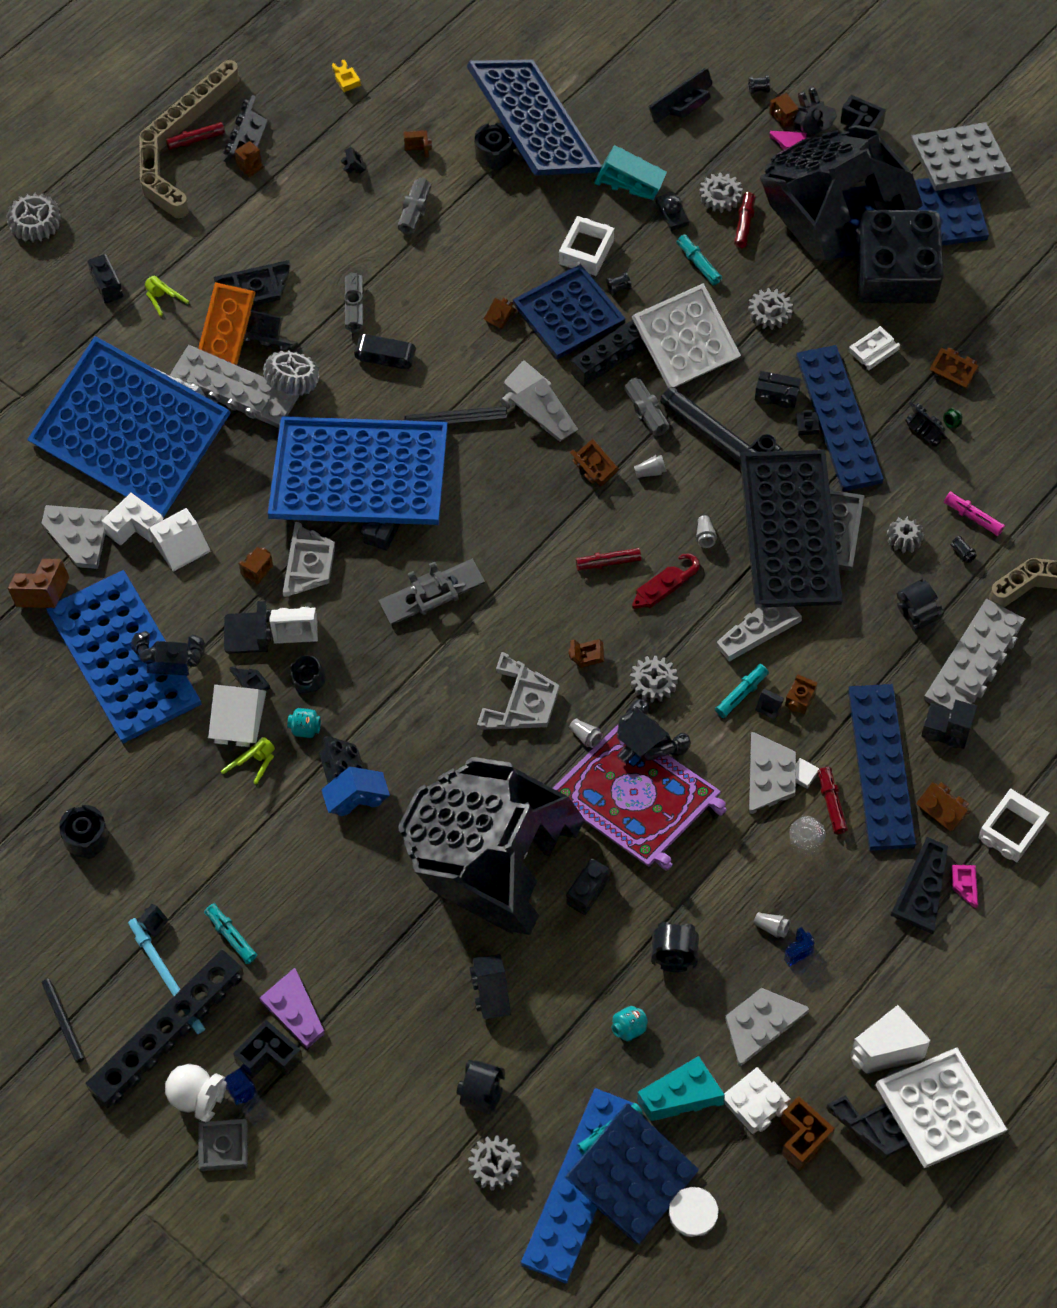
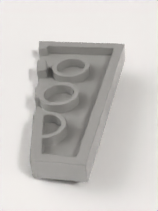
M794 607L757 608L752 614L748 613L742 623L735 625L717 641V648L728 661H731L802 621V616Z

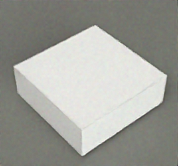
M799 758L796 763L795 782L808 789L817 776L819 768Z

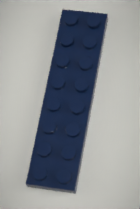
M833 345L797 352L796 359L814 411L817 412L818 423L842 492L882 484L883 476L837 346Z
M893 684L849 686L848 694L869 851L915 848L916 843Z

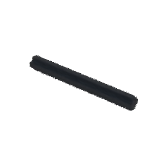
M506 406L411 414L405 415L404 421L458 423L501 419L507 417Z

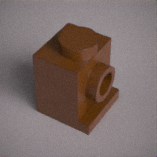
M785 93L770 100V116L774 115L775 119L778 122L780 121L784 127L793 125L799 110L789 95Z
M251 141L235 150L237 167L248 177L264 168L260 150Z
M256 547L253 552L247 555L245 562L240 561L239 563L241 575L257 584L262 581L273 566L271 553L267 549Z
M797 674L786 696L785 706L794 712L805 714L816 694L818 683Z

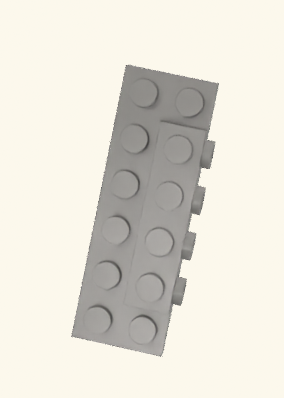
M191 345L187 346L169 375L181 379L190 385L198 386L206 397L214 402L225 404L231 410L241 411L250 418H257L277 428H280L281 417L288 416L299 397V394L293 396L290 393L286 395L285 392H278V389H272L271 385L266 384L264 377Z
M986 599L924 696V701L952 710L955 699L974 704L977 697L981 699L987 689L985 684L987 681L992 682L997 673L995 668L998 664L1002 666L1007 657L1005 652L1008 648L1012 649L1018 639L1015 636L1024 624L1025 618Z

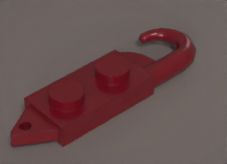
M688 553L680 555L678 557L679 560L689 559L692 561V566L686 571L673 566L664 569L636 590L632 609L649 607L650 609L681 587L685 581L698 572L700 567L698 558Z

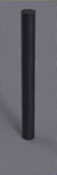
M45 979L41 982L73 1058L76 1063H80L84 1060V1056L51 980Z

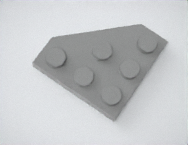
M46 505L42 519V526L46 532L54 538L58 546L64 553L66 552L76 567L98 569L105 538L102 520L109 514V511Z

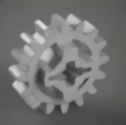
M719 173L718 177L711 174V179L705 178L704 183H701L699 197H701V203H706V208L713 207L712 211L719 209L720 212H723L725 208L731 211V206L736 208L737 203L741 202L743 188H741L740 182L736 183V177L730 179L729 174L725 177L722 176V173Z
M767 288L765 293L759 290V295L753 294V299L749 300L748 314H751L750 319H756L755 325L763 324V329L770 326L771 330H773L774 325L781 328L782 322L787 324L788 318L792 316L793 304L790 303V297L785 298V292L778 294V289L771 292L770 288Z
M648 656L645 657L644 663L638 660L637 667L633 666L632 673L630 674V681H632L631 689H635V695L642 694V700L649 697L651 702H654L655 698H658L661 702L664 695L670 698L671 692H675L676 684H678L677 670L672 669L673 663L665 664L666 658L658 661L657 656H654L653 660H650Z
M498 1136L495 1137L494 1141H490L489 1137H486L485 1144L478 1141V1150L471 1149L473 1157L468 1158V1163L473 1165L469 1167L470 1174H475L473 1177L474 1181L482 1180V1188L490 1184L491 1190H494L495 1185H499L501 1190L504 1189L505 1182L512 1185L511 1177L518 1178L519 1172L516 1169L521 1168V1162L517 1161L520 1159V1153L515 1152V1144L508 1146L507 1138L503 1142H499ZM486 1152L487 1154L485 1155V1157L480 1159L482 1154ZM491 1156H493L496 1163H498V1170H496L494 1164L491 1163ZM511 1164L509 1170L503 1175L505 1168Z

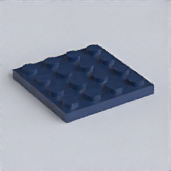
M581 264L513 299L515 308L557 360L625 324V317Z
M627 1103L565 1178L635 1244H640L669 1208L674 1197L686 1187L699 1169Z

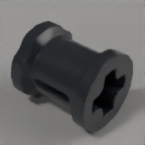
M769 75L761 78L749 77V93L753 94L759 91L770 92Z
M623 272L621 276L606 279L607 288L612 296L621 290L632 289L631 280L626 272Z

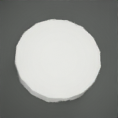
M689 1187L679 1191L671 1201L669 1216L673 1227L679 1233L687 1237L703 1236L713 1229L718 1218V1207L715 1199L709 1192L701 1188Z

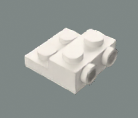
M758 1067L724 1093V1103L752 1134L758 1130L760 1132L764 1131L771 1124L770 1120L776 1115L781 1117L782 1112L788 1107L790 1098L774 1081L771 1083Z

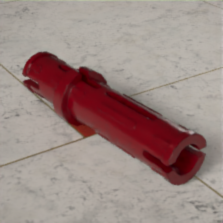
M222 122L190 132L183 131L180 135L166 138V144L169 151L182 146L189 147L192 143L225 134V129ZM211 130H212L211 133L198 136V134H201V133L208 132V131H211ZM193 136L191 139L178 142V140Z
M746 192L743 195V203L739 208L740 218L734 245L738 248H745L747 246L750 223L755 213L754 204L756 196L751 192Z
M640 548L604 554L597 552L592 556L575 558L577 571L592 568L599 570L604 566L641 561Z
M823 767L817 771L822 787L821 794L824 796L833 833L842 834L848 831L839 800V788L835 784L832 768Z

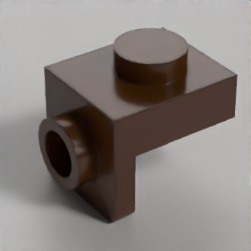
M427 130L403 132L405 151L424 150L425 158H428V150H432V139L427 138Z
M504 297L502 300L494 298L484 320L503 330L511 313H516L517 309L512 307L513 302Z
M575 639L570 640L569 657L580 668L604 662V643L600 639L579 644Z

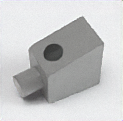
M523 360L504 381L505 396L501 398L502 405L509 409L514 405L509 401L512 396L545 377ZM545 378V380L547 381V383H548L549 386L551 387V382H549V381Z

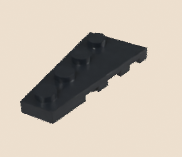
M926 837L891 912L892 917L933 935L948 845Z

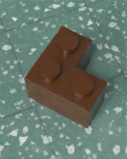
M42 559L35 574L15 573L8 590L16 607L55 608L70 577L62 559Z
M800 1096L782 1112L780 1122L794 1134L784 1145L782 1155L801 1171L833 1138L835 1128Z

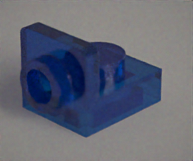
M802 927L797 929L796 939L798 942H794L786 948L784 960L789 967L813 954L815 941L809 932H805Z
M241 1067L227 1075L224 1079L227 1082L226 1091L236 1105L250 1101L254 1094L257 1093L255 1085L249 1080Z

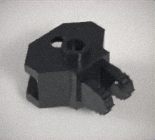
M811 87L808 89L811 102H808L807 96L803 91L798 94L800 107H798L799 112L793 121L795 130L815 135L831 128L837 115L834 108L825 106L824 102L820 101L816 88Z

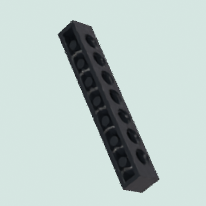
M221 949L85 1083L88 1090L107 1108L111 1105H117L123 1099V1094L129 1088H134L140 1082L141 1076L146 1071H151L158 1064V1059L164 1053L168 1054L176 1045L175 1042L181 1036L185 1037L190 1033L193 1028L192 1025L197 1019L199 1021L204 1019L210 1011L209 1008L214 1003H220L226 996L225 992L232 986L236 987L242 981L244 975L242 966ZM215 976L224 977L220 983L212 982ZM200 992L207 993L206 998L203 1000H197L195 997ZM182 1009L190 1010V1013L185 1017L178 1015ZM167 1025L173 1027V1030L168 1034L161 1032L163 1027ZM147 1043H156L153 1050L147 1051L144 1049ZM130 1060H139V1063L136 1067H127V1064ZM120 1076L122 1078L119 1084H110V1080L113 1077Z

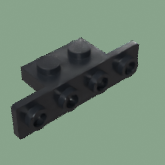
M703 68L649 105L653 122L658 123L669 114L681 118L687 117L690 112L703 106L706 101L711 99L709 91H706L707 88L713 85L709 69Z
M254 95L248 100L245 99L240 107L242 113L237 116L234 123L237 126L229 135L231 142L226 145L223 151L226 154L223 160L225 163L234 155L237 145L243 146L251 141L258 147L268 120L251 111L256 98Z
M251 310L244 336L245 341L255 339L259 340V344L266 346L276 344L283 350H291V348L298 345L297 341L279 337L283 317Z

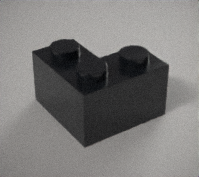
M850 95L842 107L840 123L848 127L857 125L876 128L880 131L884 125L886 109Z
M956 699L952 710L930 704L921 736L933 742L939 741L948 744L952 748L965 749L977 706Z
M496 954L473 958L474 967H469L473 989L478 990L479 997L475 998L476 1011H481L483 1020L511 1015L506 975L501 955Z
M267 1020L233 1053L236 1064L252 1078L269 1062L284 1075L288 1076L303 1060L301 1049Z

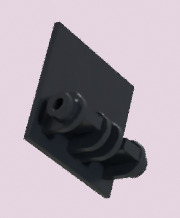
M911 401L908 402L914 412L913 416L909 415L905 419L908 427L916 431L917 434L921 433V437L932 446H938L942 441L941 437L947 439L944 432L946 429L935 416L930 417L926 413L927 410L919 403L914 405Z

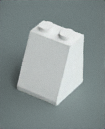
M214 685L208 738L215 739L214 743L227 745L228 740L237 741L236 746L250 747V743H256L266 691Z
M897 1005L855 1038L850 1055L851 1061L866 1074L921 1061L925 1058L930 1039Z

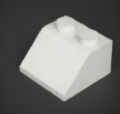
M187 508L149 528L153 543L173 572L210 552V548L197 522Z
M280 608L271 611L270 625L274 644L318 641L316 608Z

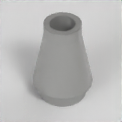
M655 455L634 466L637 478L662 475L663 472H666L662 456L656 457Z
M701 516L698 518L696 541L703 548L712 547L717 540L716 532L710 517Z
M577 718L569 726V729L574 732L586 747L594 748L602 740L603 734L599 728L582 722Z
M758 912L754 925L777 938H785L790 927V920L786 919L785 916Z

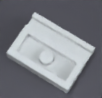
M879 326L851 345L849 352L862 365L867 366L869 371L900 349V344L894 342V338Z

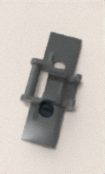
M473 558L443 572L438 571L436 562H432L429 564V573L418 578L415 576L414 571L408 573L411 586L378 600L390 625L418 613L425 615L427 611L449 601L459 600L458 595L485 584ZM415 597L416 602L411 605L407 604L408 598Z

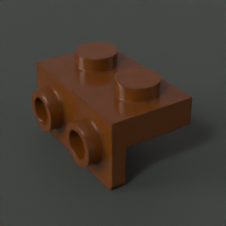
M593 438L578 452L575 450L570 452L574 456L572 460L580 470L582 468L585 469L586 473L584 475L592 484L596 482L603 486L620 470Z
M932 782L916 804L948 830L954 832L964 817L972 812L968 808L969 803L960 796L956 798L950 794L952 790L944 783Z

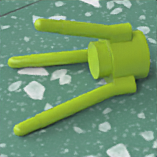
M152 276L145 282V288L148 290L146 295L152 301L159 316H163V313L155 296L160 297L166 292L171 297H177L184 303L189 304V300L168 287L158 277Z
M262 737L248 751L225 767L221 773L225 774L236 765L240 766L250 757L254 756L259 761L265 760L254 780V784H258L269 762L274 758L271 754L275 750L273 744L268 739Z

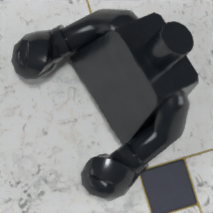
M147 631L134 634L131 641V648L134 653L140 657L143 663L147 664V673L189 676V666L196 667L206 649L203 638L194 634L188 637L187 643L156 641L150 648V633Z
M638 699L632 702L626 713L619 719L618 740L624 748L618 753L617 758L627 765L634 756L642 762L658 759L669 754L680 756L689 750L691 746L690 737L686 733H680L671 740L669 733L647 716L649 708L647 701Z

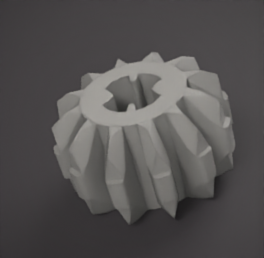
M908 516L904 521L898 518L896 522L890 524L889 530H887L889 545H894V551L902 549L903 554L906 550L912 553L914 548L919 549L924 538L922 525H917L916 519L909 521Z

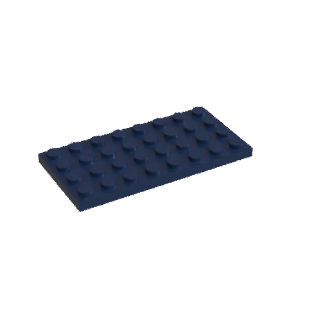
M484 60L468 62V70L535 176L598 173L601 170V164L533 60Z
M929 178L915 180L923 207L917 209V211H935L939 214L941 219L942 245L988 240L989 234L974 184L935 191ZM866 186L851 187L846 191H842L851 217V221L845 223L844 226L849 244L841 247L842 252L836 254L835 258L856 256L855 234L861 214L864 211L874 210Z

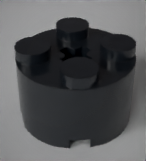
M495 122V125L487 123L477 129L474 138L476 160L492 170H500L514 156V141L502 123Z
M920 579L896 593L900 601L897 603L898 609L902 615H908L910 618L908 622L913 631L921 629L944 616L942 606L937 607L936 600L938 597L926 580Z
M82 805V807L78 808L73 807L67 810L60 819V835L66 849L72 855L92 859L107 845L109 839L108 828L104 817L97 808L90 805Z
M668 922L659 923L658 928L652 934V964L655 965L656 962L661 965V970L668 972H685L687 967L693 965V968L697 966L699 934L695 931V926L692 924L671 925Z
M468 1060L465 1067L466 1075L464 1081L459 1082L456 1094L460 1095V1105L490 1115V1110L495 1111L503 1092V1087H500V1079L505 1080V1070L502 1067L478 1060Z

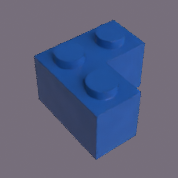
M356 767L347 768L321 789L328 813L340 816L350 814L351 810L359 804L377 807L390 796L383 772Z

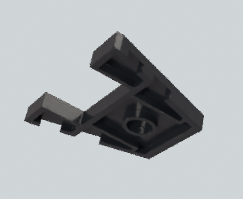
M905 1066L886 1074L885 1078L905 1070ZM846 1095L829 1103L826 1107L829 1113L884 1159L910 1146L909 1141L886 1103L861 1116L857 1113Z

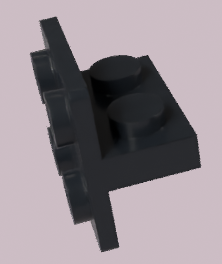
M330 736L323 738L326 748L321 750L319 754L328 784L349 767L364 769L359 758V750L355 744Z

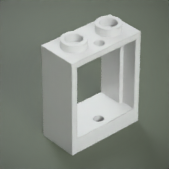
M577 216L559 250V264L570 268L581 264L589 274L596 276L614 242V228ZM578 232L603 239L595 256L571 249Z
M1010 788L982 826L978 838L986 846L1000 851L1005 858L1018 862L1045 825L1049 812ZM1005 808L1010 809L1033 824V827L1019 845L991 828Z

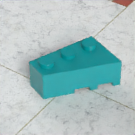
M614 145L603 163L594 184L612 185V189L618 190L620 187L630 190L629 194L653 200L667 172Z
M699 1056L638 1091L637 1102L649 1121L680 1115V1113L687 1111H699L702 1108L714 1105L716 1107L724 1105L725 1094Z

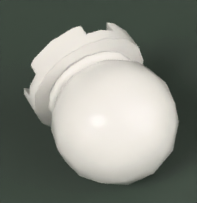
M187 1064L177 1067L170 1073L165 1082V1094L170 1104L179 1111L188 1113L195 1111L197 1119L208 1122L215 1115L212 1109L216 1102L221 1103L223 1100L227 1082L224 1081L225 1077L214 1074L210 1078L208 1072L200 1066Z

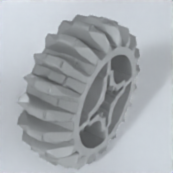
M36 193L33 196L27 194L25 198L19 196V201H13V206H9L7 223L13 235H16L18 239L22 238L25 242L30 239L33 243L36 239L42 241L44 237L49 239V234L55 235V229H59V223H61V212L57 203L52 201L50 196L45 197L43 193L40 196Z
M289 350L286 353L280 351L269 356L264 364L263 374L266 384L271 385L272 389H278V392H285L286 395L288 393L293 396L296 394L301 396L304 393L309 394L310 391L314 390L319 380V367L316 366V362L311 361L310 357L306 358L304 354L291 353Z

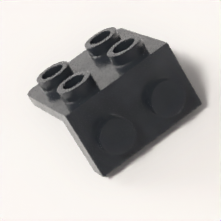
M257 601V613L225 615L224 650L227 654L268 652V641H272L271 628H268L271 609H267L266 601Z

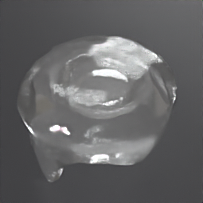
M804 816L796 820L791 825L789 831L791 848L802 856H811L818 852L826 837L825 827L811 816Z

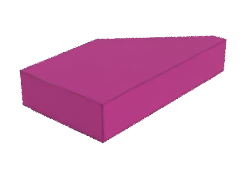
M770 131V138L777 141L780 147L785 150L806 139V133Z
M952 865L953 890L973 908H977L976 865Z

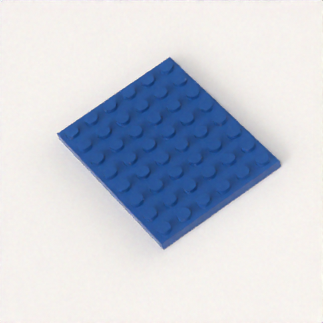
M94 336L27 440L124 497H127L130 493L134 494L164 518L231 412Z
M281 417L268 507V519L439 525L448 429L447 422Z

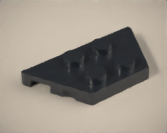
M281 261L214 277V282L254 291L255 297L252 306L278 301L282 298L290 271V261Z

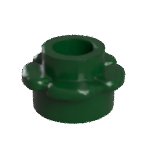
M954 408L948 409V412L943 416L945 425L949 428H957L962 425L963 417L961 412Z

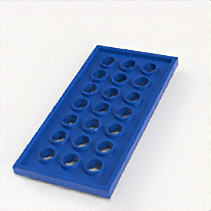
M124 570L58 601L55 608H46L47 613L122 744L202 705L187 676L147 673V664L143 663L140 657L132 650L131 641L136 633L143 631L150 633L149 648L156 641H165ZM112 594L120 595L117 600H109ZM94 603L100 604V607L96 610L89 609ZM122 610L129 611L127 616H118V613ZM73 613L81 614L78 619H70ZM107 619L110 621L106 626L98 625L101 620ZM132 626L139 628L135 633H129L127 630ZM83 629L90 630L86 636L79 635V632ZM111 636L119 637L118 641L113 643L109 642L108 639ZM93 645L99 646L96 652L88 651ZM121 652L129 653L125 659L117 658ZM101 662L109 663L104 669L97 667ZM132 668L138 669L135 675L130 676L127 674V671ZM161 675L168 677L164 682L156 681L157 677ZM111 678L118 679L115 685L107 684ZM140 685L148 686L144 692L136 691ZM169 692L177 693L174 699L166 698ZM120 695L128 696L124 702H118L116 699ZM149 702L158 703L153 709L146 708ZM134 711L138 713L133 719L126 717L129 712Z

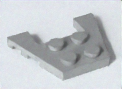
M501 652L496 673L517 679L506 712L502 713L482 708L477 729L547 727L559 692V685L538 672L534 673L526 668L525 664L520 661L516 662L509 658L508 654Z

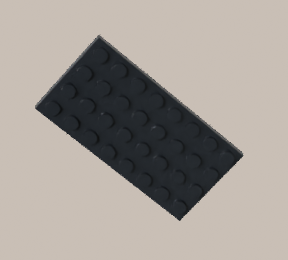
M825 450L740 453L755 608L842 605L843 600Z

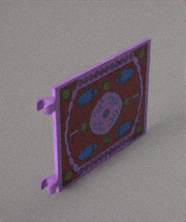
M617 725L553 789L567 795L572 800L586 823L648 867L655 861L662 869L667 871L672 867L671 858L663 852L708 806L718 815H723L726 812V803L722 799L717 798L721 794L720 790L669 755L651 761L647 760L646 762H642L634 756L627 765L617 758L618 753L624 748L618 740Z

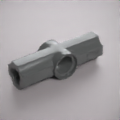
M425 178L416 179L409 196L406 195L404 199L403 212L398 222V230L403 234L410 235L414 233L420 217H423L425 214L427 198L431 190V183Z
M350 273L348 276H345V329L350 332H359V330L363 329V277L357 273Z
M631 379L625 385V391L633 402L638 418L645 421L653 435H663L669 429V423L660 411L655 395H650L641 379Z

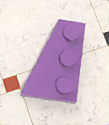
M295 968L260 997L262 1004L306 1049L325 1034Z

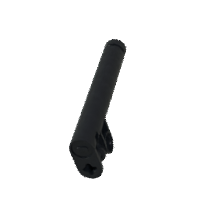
M669 387L660 398V403L739 464L740 453L783 451V448L777 444L776 438L770 434L761 435L749 445L682 393H679L674 387Z

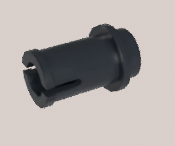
M961 536L952 540L950 546L961 556L963 562L971 563L977 557L976 550L970 548Z

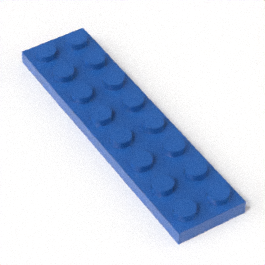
M594 1088L522 1258L521 1266L567 1284L598 1208L576 1189L565 1176L583 1156L577 1144L593 1134V1130L596 1128L600 1129L611 1121L625 1104L629 1103L632 1105L634 1103Z

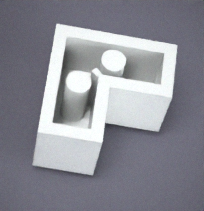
M130 493L102 520L105 534L119 545H122L134 532H137L151 543L152 538L149 528L163 521V517L141 499Z

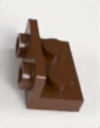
M941 348L930 367V371L967 389L975 373H978L980 370L978 365H976L977 362L969 357L964 359L958 356L959 353L951 348L947 350Z

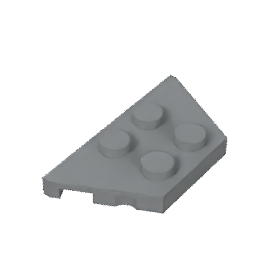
M295 522L283 588L284 597L328 584L330 581L335 542L321 537L319 533L313 530L309 531L303 528L299 522Z
M751 732L749 814L756 813L757 809L768 805L770 807L777 804L780 800H787L795 796L796 752L754 732Z
M760 988L727 1014L726 1023L731 1034V1041L735 1049L738 1065L741 1067L809 1012V1008Z

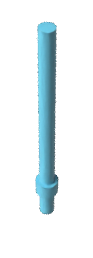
M136 918L131 919L128 925L136 936V942L139 947H143L174 996L180 988L151 944L152 939L147 931H143ZM182 1009L185 1016L190 1013L189 1009ZM198 1019L192 1025L197 1034L205 1030Z

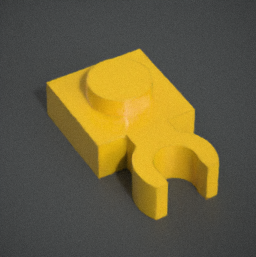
M341 60L342 67H337L335 63L332 64L335 80L343 92L361 86V81L353 68L347 69L345 60Z

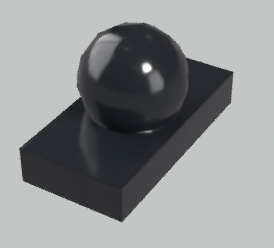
M675 192L656 197V203L670 231L689 226V219L682 208V200L676 196Z

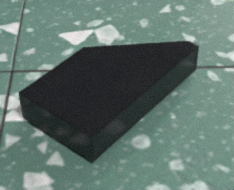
M233 666L229 668L232 675L243 688L264 691L270 689L269 683L258 670L237 669Z

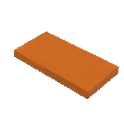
M215 282L198 349L237 365L255 297L254 291Z

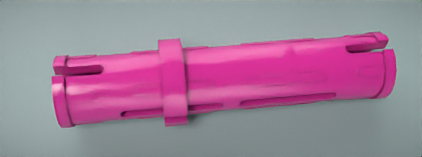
M951 491L944 500V503L957 510L959 515L962 517L965 515L994 533L997 537L1005 527L1004 524L971 505L972 502L963 500Z

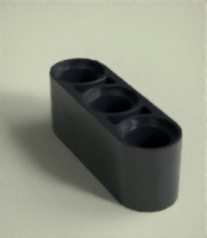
M363 334L359 336L354 356L363 362L409 369L415 356L416 346L406 341Z

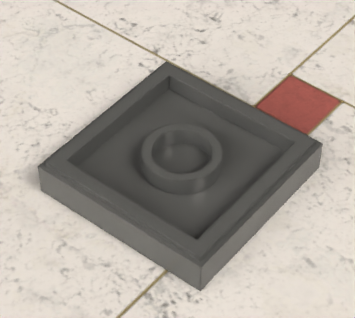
M247 1119L198 1122L199 1171L248 1168Z

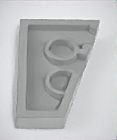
M545 378L540 379L509 399L512 404L520 407L528 417L531 416L544 430L559 442L578 430Z

